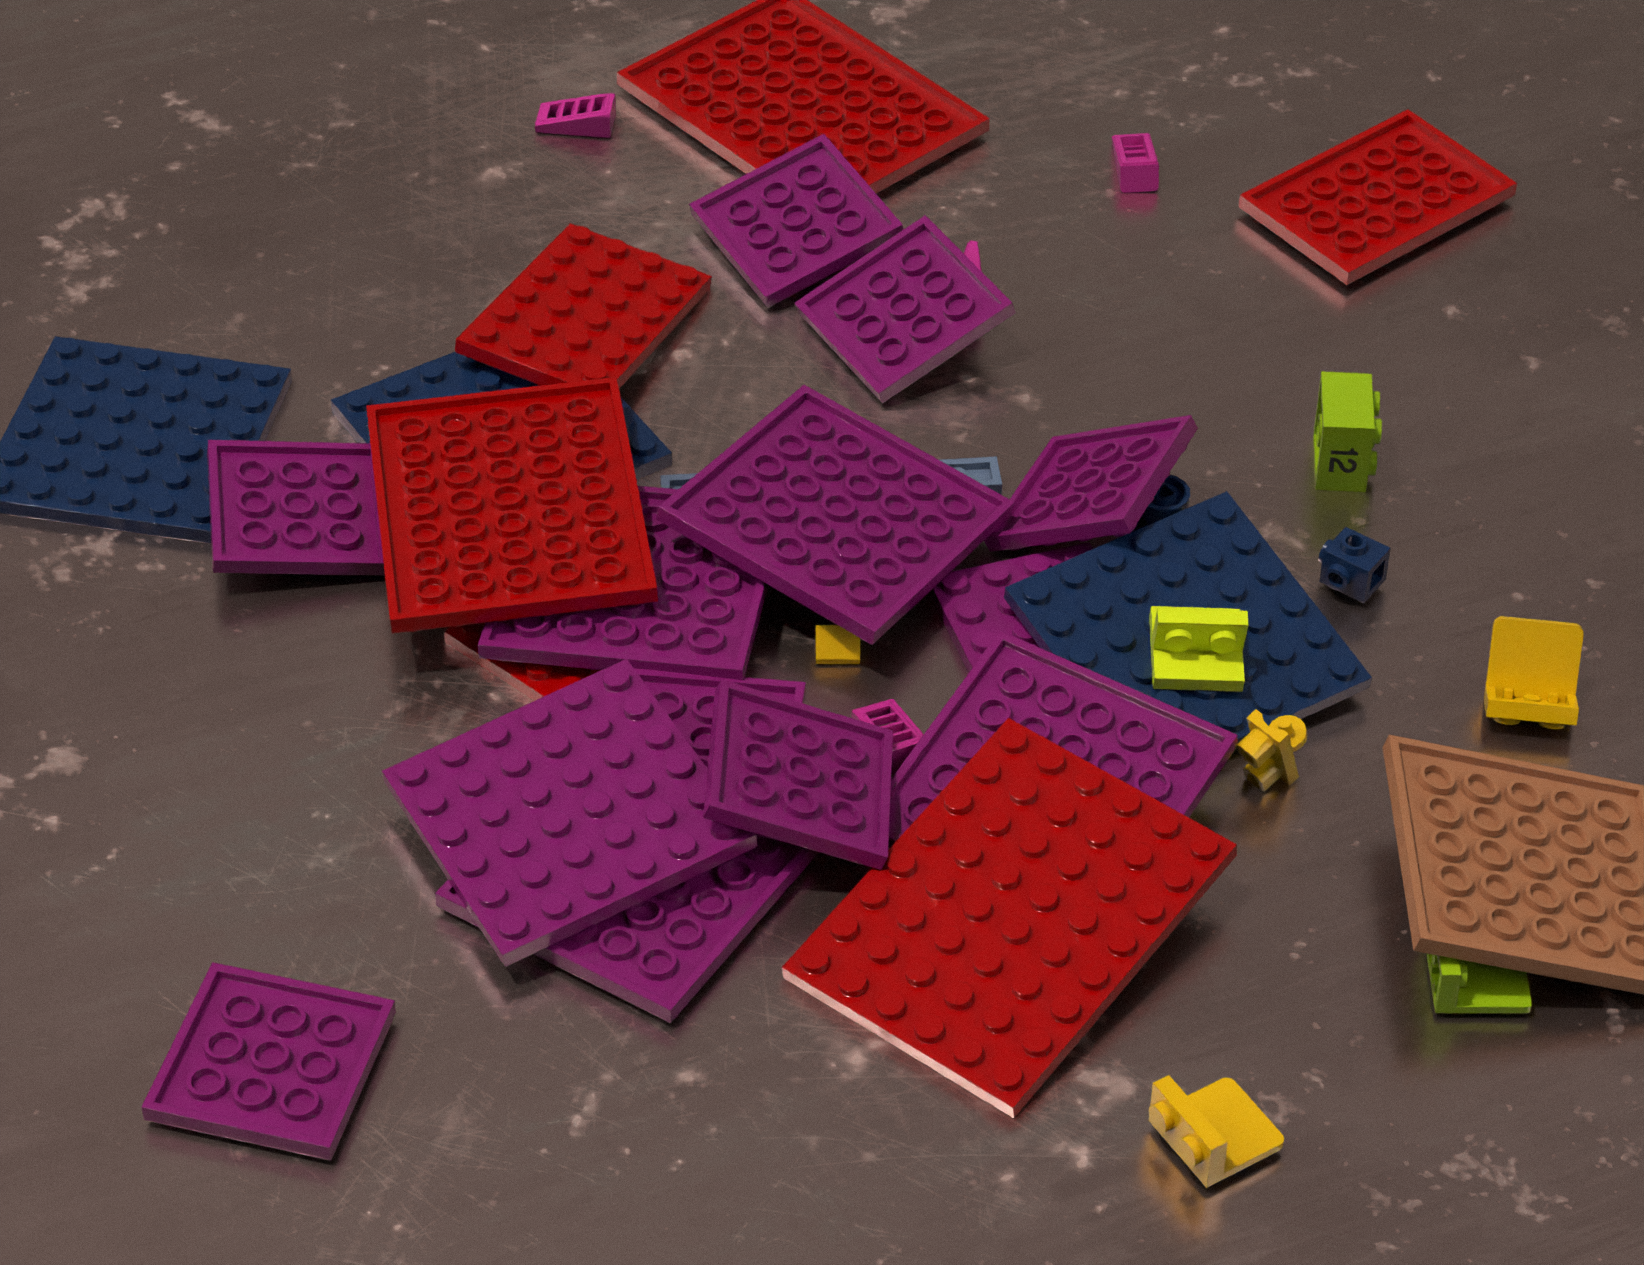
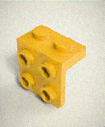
M1505 616L1497 617L1492 627L1484 692L1486 717H1493L1495 722L1506 725H1516L1520 723V720L1538 722L1540 726L1549 729H1562L1565 727V724L1577 726L1579 706L1576 689L1584 636L1582 627L1577 623Z
M1170 1075L1152 1084L1151 1102L1148 1110L1149 1122L1206 1188L1283 1148V1134L1235 1080L1231 1078H1222L1189 1095L1184 1093Z

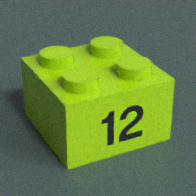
M1321 371L1313 431L1315 490L1366 492L1368 475H1376L1377 451L1372 450V448H1374L1375 444H1380L1382 419L1374 418V416H1379L1380 391H1373L1372 374Z

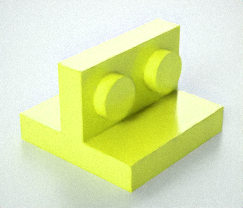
M1151 606L1149 624L1153 689L1243 692L1245 682L1243 649L1249 626L1248 611L1230 608Z

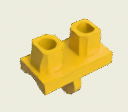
M1255 709L1247 717L1250 733L1237 744L1239 754L1248 762L1243 768L1245 778L1263 792L1279 778L1290 786L1299 778L1293 752L1301 749L1307 741L1308 734L1305 723L1296 716L1284 715L1273 720L1268 726L1263 719L1262 713Z

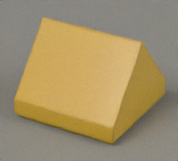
M816 625V664H860V638L839 625Z

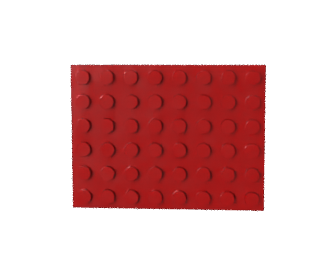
M756 0L617 72L618 86L746 174L825 134L872 190L878 193L989 131L990 118L808 0Z
M617 377L366 406L392 634L658 602L656 578Z
M1008 718L889 848L888 858L883 868L880 870L872 867L782 966L783 978L1002 1112L1015 1118L1237 856V844Z

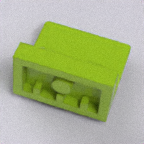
M1426 953L1435 1013H1530L1532 1001L1526 972Z

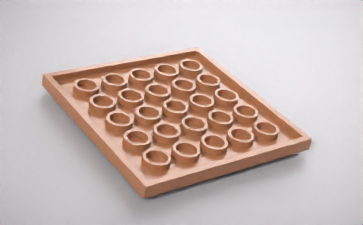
M1389 734L1383 745V754L1413 951L1644 994V785Z

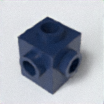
M1345 527L1334 540L1328 539L1321 548L1318 561L1322 563L1319 582L1365 603L1386 580L1391 548Z

